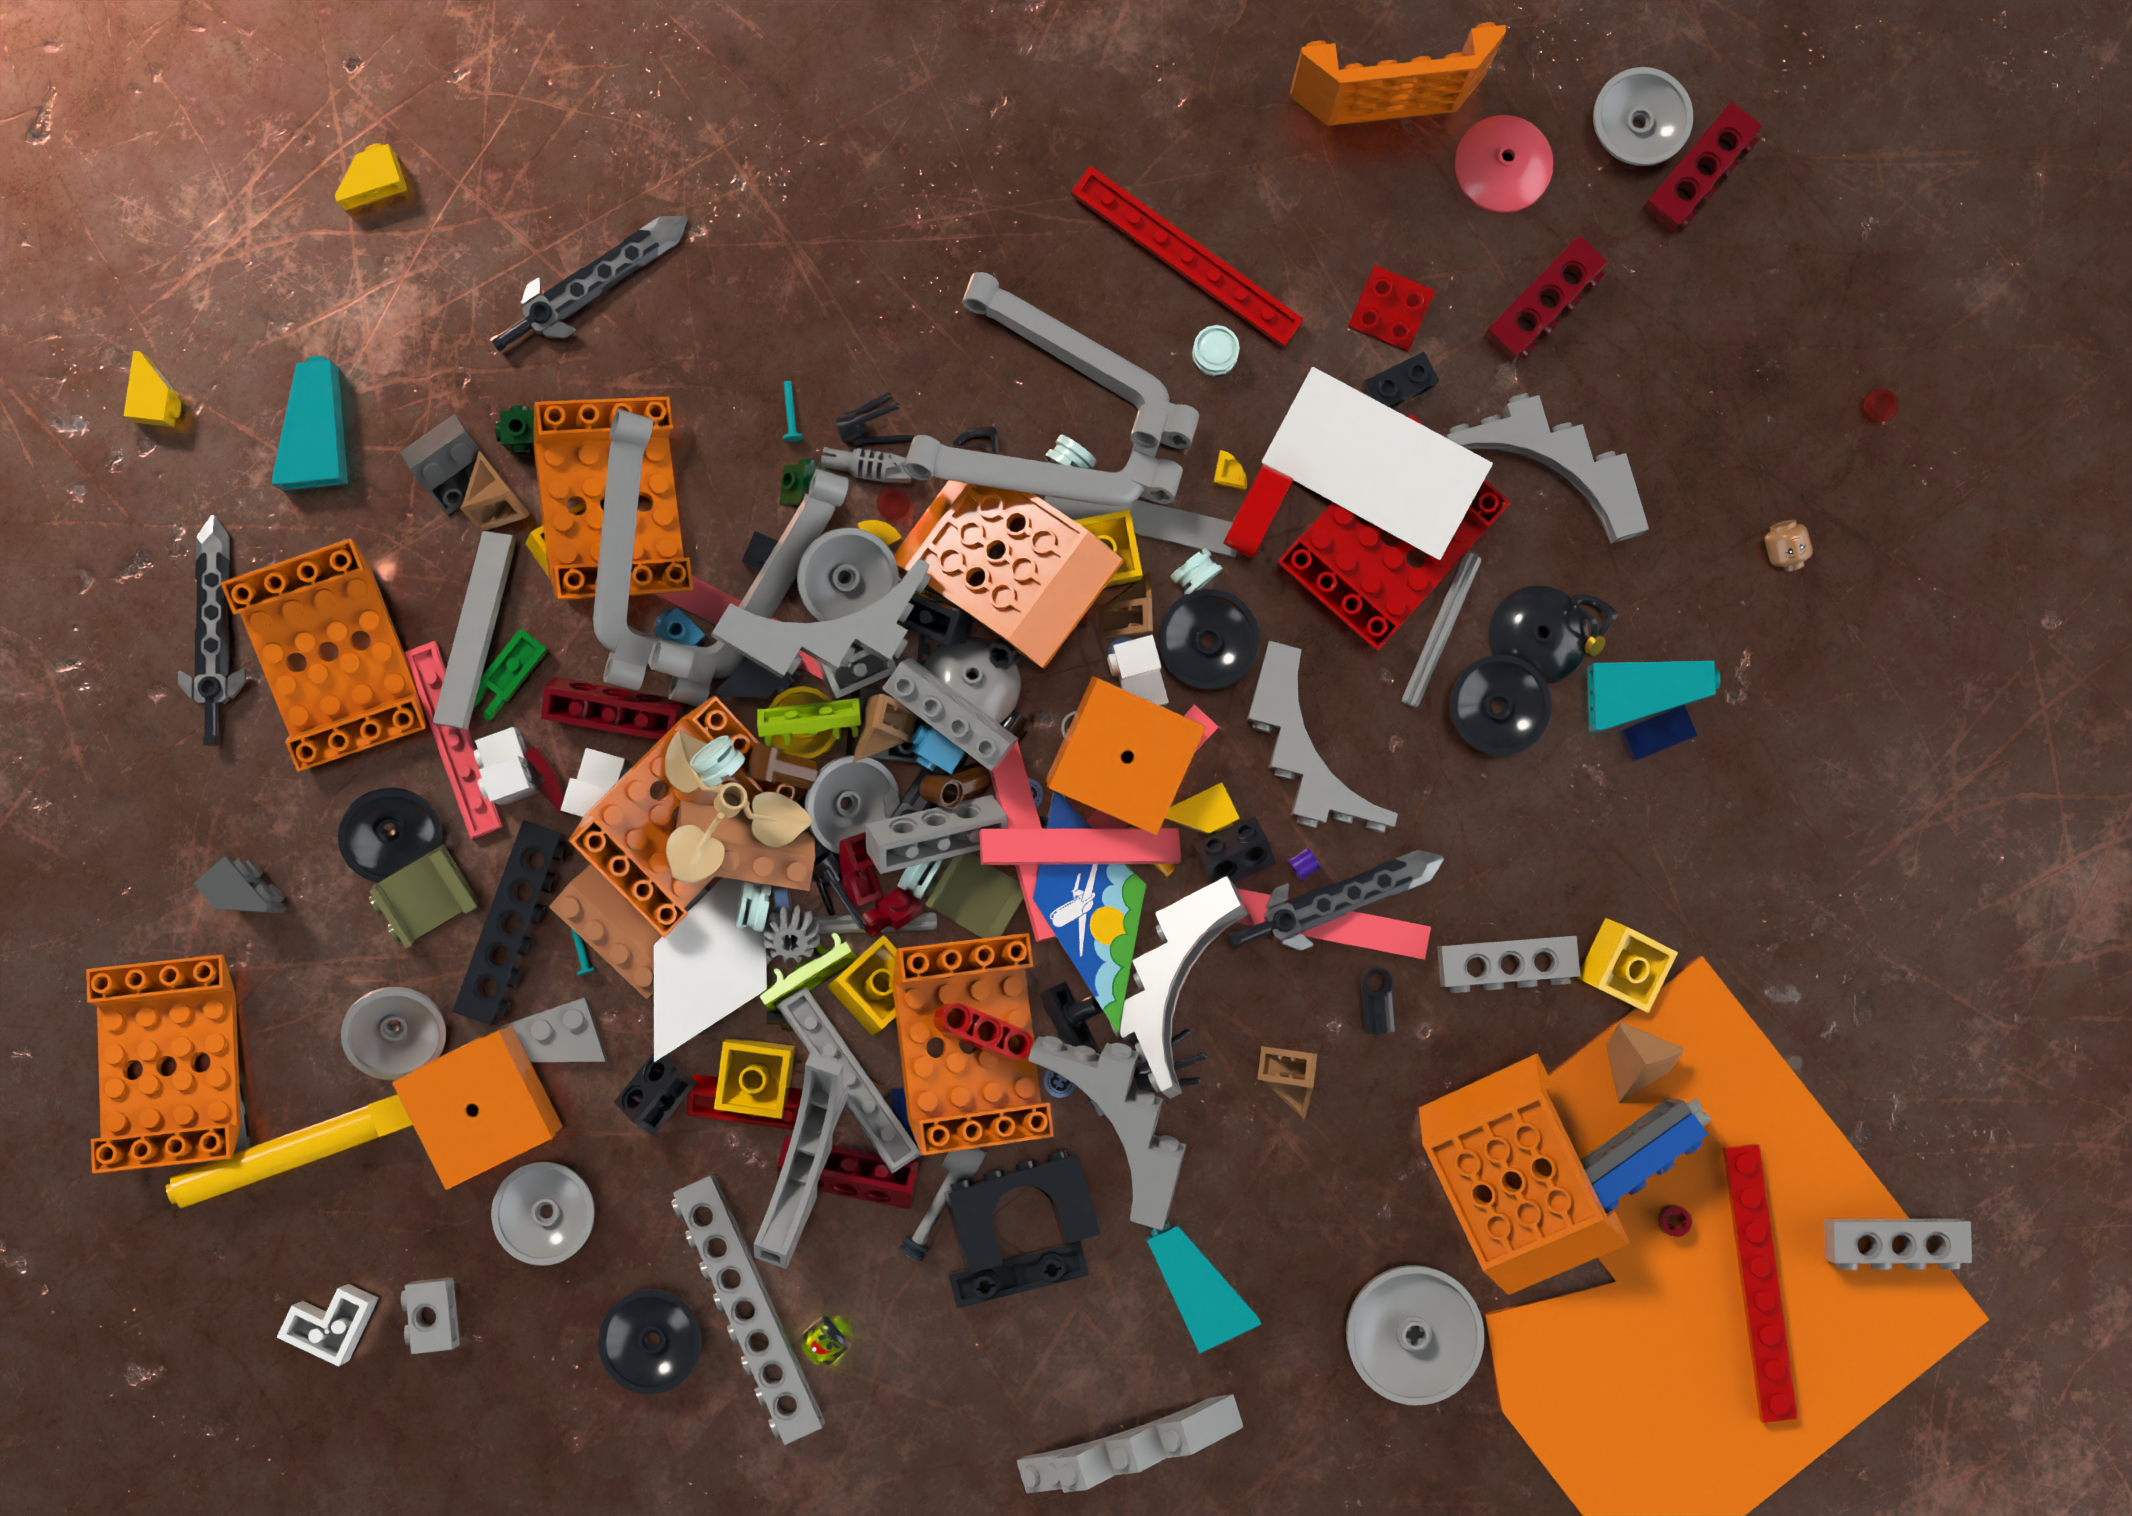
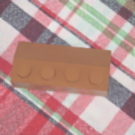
M680 801L676 829L684 825H695L705 833L718 813L714 806ZM740 810L736 816L731 818L723 817L710 837L719 840L725 848L724 859L720 867L711 876L810 891L815 861V837L812 835L809 827L791 843L783 847L772 848L762 845L754 838L751 832L753 819H748L744 811Z
M590 864L566 886L549 907L641 995L649 999L654 996V944L662 936Z

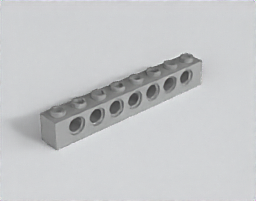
M715 1173L673 1192L675 1197L672 1200L674 1211L679 1219L684 1218L689 1230L685 1234L692 1250L698 1249L703 1260L699 1263L701 1272L707 1282L710 1280L713 1282L717 1293L713 1294L714 1301L720 1313L726 1312L731 1323L727 1325L728 1333L734 1344L740 1343L744 1356L741 1357L743 1367L748 1376L753 1374L759 1386L755 1388V1393L762 1407L767 1406L772 1419L769 1420V1425L775 1438H782L784 1445L821 1429L825 1424L823 1416ZM705 1206L712 1211L713 1220L710 1224H702L698 1221L696 1212L699 1207ZM713 1238H721L725 1241L727 1251L724 1255H715L711 1251L710 1242ZM734 1269L740 1274L741 1282L738 1286L732 1287L726 1284L724 1281L726 1270ZM740 1301H749L753 1304L755 1308L753 1317L745 1318L739 1314L738 1303ZM756 1332L764 1333L769 1340L768 1347L765 1349L756 1348L751 1341L752 1334ZM777 1364L780 1366L783 1377L780 1380L769 1379L765 1373L767 1365ZM785 1395L793 1397L797 1403L796 1410L792 1412L784 1411L779 1405L780 1397Z

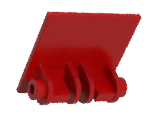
M1374 264L1348 326L1409 351L1435 290Z

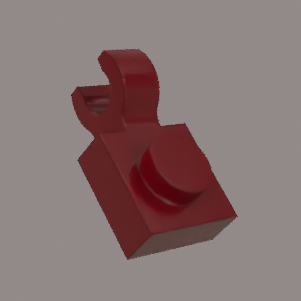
M898 887L876 901V909H870L861 916L867 923L863 930L870 937L878 935L889 925L897 931L923 914L922 905L907 890Z

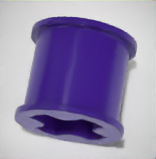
M1308 847L1292 859H1287L1290 867L1301 882L1313 872L1322 869Z

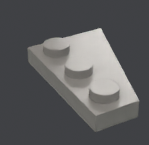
M587 997L488 1030L489 1034L512 1024L530 1062L607 1061Z

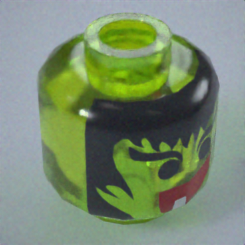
M822 1314L803 1331L802 1339L804 1343L801 1344V1348L816 1365L819 1366L821 1363L832 1365L851 1348L852 1342L848 1334L852 1329L840 1315L834 1319L828 1314Z

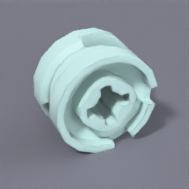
M1214 325L1206 327L1195 338L1192 351L1193 362H1195L1201 372L1209 376L1215 377L1216 375L1228 373L1237 362L1240 349L1237 337L1224 326Z
M1064 435L1058 437L1056 440L1057 446L1054 450L1049 449L1045 455L1046 460L1054 464L1092 470L1097 464V460L1092 454L1077 442Z
M1204 548L1202 553L1198 552L1188 559L1183 566L1175 570L1170 576L1175 584L1179 583L1184 588V595L1200 590L1223 569L1211 560V553L1207 548Z
M727 735L712 740L700 749L690 761L691 768L696 773L702 775L701 780L706 786L713 787L723 782L721 778L726 775H733L745 760L740 750H734L732 747L733 741Z
M944 859L907 867L897 886L903 890H912L915 897L922 899L928 886L938 874ZM930 866H931L932 869L930 870L929 874L927 875L925 881L923 882V884H922V886H921L920 883L923 881L924 877L926 876V874H927V872H928V870H929V868H930Z
M743 881L737 905L735 927L744 928L745 926H751L754 931H763L769 907L768 901L771 894V885L762 884L758 887L753 886V882Z

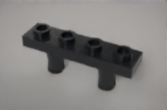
M1066 981L1039 994L1043 1001L1044 1010L1050 1016L1058 1032V1037L1064 1044L1075 1047L1087 1046L1094 1049L1096 1053L1101 1054L1086 1023V1020L1103 1012L1094 995L1076 1002ZM1088 1096L1091 1105L1096 1109L1099 1117L1104 1115L1098 1104Z
M1081 1241L1005 1259L1002 1260L1003 1264L972 1274L967 1273L965 1270L950 1273L949 1279L956 1307L961 1308L1088 1276L1089 1272Z

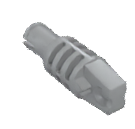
M828 447L823 449V454L825 455L821 457V468L848 471L854 478L870 479L884 483L912 482L913 478L903 470L906 459L904 457L880 451L863 450L862 448L854 449L853 452Z

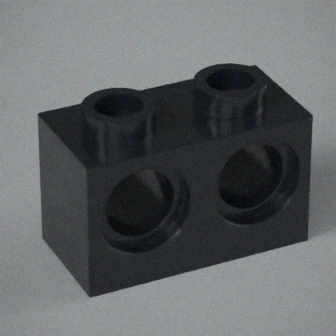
M1422 352L1365 380L1360 390L1363 394L1391 409H1395L1433 390L1438 384L1439 379L1425 352Z
M1256 817L1194 843L1200 863L1210 884L1226 876L1235 883L1276 864L1268 839Z
M653 1053L614 1103L634 1124L655 1135L696 1085L697 1081L677 1061L667 1055L654 1062Z

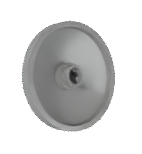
M1407 1265L1381 1273L1367 1283L1360 1291L1348 1315L1346 1342L1355 1369L1365 1383L1375 1392L1397 1403L1427 1405L1452 1396L1473 1376L1479 1365L1484 1348V1326L1477 1304L1458 1281L1448 1274L1431 1267Z

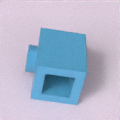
M677 606L672 611L670 609L665 610L655 621L657 626L653 631L662 639L699 647L709 639Z
M927 722L925 726L921 725L917 728L911 739V742L914 744L911 747V751L919 755L916 762L931 771L938 767L952 774L965 752Z

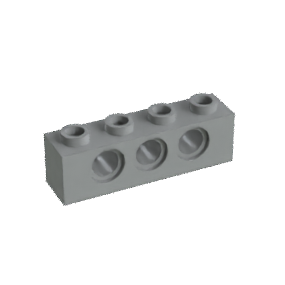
M912 658L901 661L882 688L990 771L1002 763L1018 740L1016 736Z
M988 795L962 801L954 809H947L941 806L865 824L866 850L880 874L980 850L979 831L981 829H1008L1007 814L994 796Z
M1577 936L1437 947L1440 986L1450 987V993L1470 992V985L1483 984L1484 990L1504 989V982L1517 981V988L1538 986L1537 980L1550 979L1551 985L1571 984V977L1580 976ZM1541 952L1545 953L1550 960L1548 969L1543 972L1539 971L1534 964L1535 957ZM1506 955L1512 956L1516 961V969L1511 974H1506L1501 969V960ZM1474 957L1478 958L1483 964V971L1477 977L1471 976L1467 971V964Z
M1960 1218L1824 1219L1825 1260L1836 1263L1837 1269H1858V1263H1870L1871 1269L1881 1270L1892 1269V1263H1905L1906 1269H1926V1263H1939L1940 1269H1960V1263H1972L1971 1221ZM1866 1235L1869 1238L1870 1246L1867 1251L1860 1253L1857 1244L1859 1239ZM1900 1235L1903 1238L1904 1245L1901 1251L1894 1253L1892 1241ZM1934 1235L1937 1238L1938 1245L1933 1252L1929 1253L1926 1249V1242L1929 1237Z

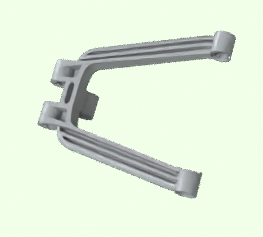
M984 272L973 273L961 302L965 308L973 313L986 314V316L997 320L1136 406L1138 412L1130 435L1134 445L1129 461L1123 470L1111 473L953 448L940 444L939 441L930 436L917 435L913 438L903 465L904 472L918 480H929L933 476L944 480L1107 506L1127 505L1138 499L1139 496L1161 504L1172 503L1177 493L1183 469L1178 463L1168 459H1156L1155 455L1160 443L1178 449H1186L1191 446L1199 420L1198 411L1187 405L1170 403L1166 387L1155 376L1010 292L998 288L999 282L992 275Z
M618 409L610 429V439L612 441L608 458L593 613V626L597 639L604 647L610 650L603 680L608 684L638 691L644 679L646 666L649 664L651 670L673 675L668 691L669 700L698 707L707 701L712 678H724L732 675L748 658L720 641L709 647L685 645L651 636L627 624L642 458L652 433L653 419ZM819 469L815 470L810 483L809 494L805 493L801 505L743 598L739 608L754 615L772 619L797 576L798 567L804 552L822 534L833 515L835 507H840L844 502L848 490V478Z

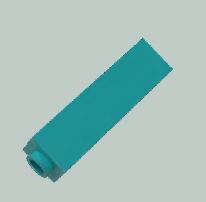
M313 356L307 358V362L296 363L272 475V484L281 490L348 484L339 367L331 360H327V357Z
M1714 661L1593 663L1587 667L1589 733L1601 732L1716 694V689H1719L1720 686L1719 670L1715 669Z
M1166 1221L1163 1230L1150 1229L1152 1235L1146 1237L1147 1242L1199 1354L1261 1325L1257 1314L1177 1223L1170 1226L1169 1222Z

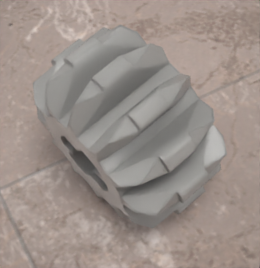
M785 905L781 908L780 913L772 911L762 931L764 933V948H771L772 958L782 955L785 964L792 957L798 963L802 960V955L811 957L814 947H817L820 942V926L818 921L812 920L813 915L811 911L802 914L800 913L799 905L794 908V911H789Z

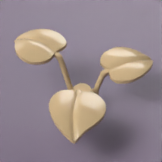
M678 731L668 746L665 756L667 779L681 793H692L698 787L703 792L718 793L714 800V807L718 814L705 833L698 826L684 825L675 829L669 836L666 844V857L672 876L677 881L696 882L715 873L723 862L725 848L719 840L710 836L723 817H734L741 809H743L748 819H753L751 832L754 838L767 847L779 848L791 843L812 824L813 820L799 804L782 794L763 792L756 795L752 800L751 812L749 808L750 802L747 800V792L741 785L729 783L725 786L723 784L713 787L706 786L701 780L702 775L696 773L691 768L690 761L707 743L695 739L683 731Z

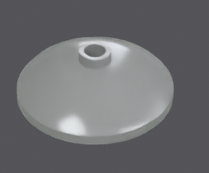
M1637 67L1620 72L1605 84L1594 105L1593 123L1599 141L1612 156L1631 165L1650 166L1670 159L1686 143L1693 126V108L1688 93L1674 77L1655 68ZM1638 119L1642 121L1643 128L1635 127L1633 120Z
M838 528L819 536L804 552L797 573L800 598L810 614L820 622L835 620L861 611L883 598L899 583L897 563L888 546L874 534L857 528ZM841 571H847L849 575L848 580L844 583H840L838 580V575Z
M967 637L966 642L948 646L943 643L929 655L923 667L997 723L1001 724L1015 709L1020 695L1021 682L1016 664L1007 670L1002 667L996 668L989 660L988 647L993 642L979 637ZM973 672L978 678L970 680L966 677V674Z
M847 755L832 760L821 768L817 773L815 782L810 790L807 791L805 811L813 820L809 829L815 839L829 851L839 854L840 840L866 832L865 824L888 819L884 813L883 797L891 786L894 787L900 800L899 788L893 775L883 764L872 758L866 757L853 763L854 756ZM846 797L847 804L841 808L840 802L842 798Z
M386 987L365 994L349 1008L341 1028L342 1047L350 1062L363 1073L383 1080H397L411 1073L412 1070L438 1058L446 1041V1025L437 1005L422 993L403 987ZM397 1020L400 1023L398 1025H391L388 1022Z
M554 1162L527 1164L512 1172L499 1186L492 1203V1226L499 1243L514 1258L531 1265L556 1264L574 1255L590 1236L595 1219L593 1197L585 1181L572 1169ZM545 1205H549L553 1209V1215L550 1218L545 1217L542 1213Z

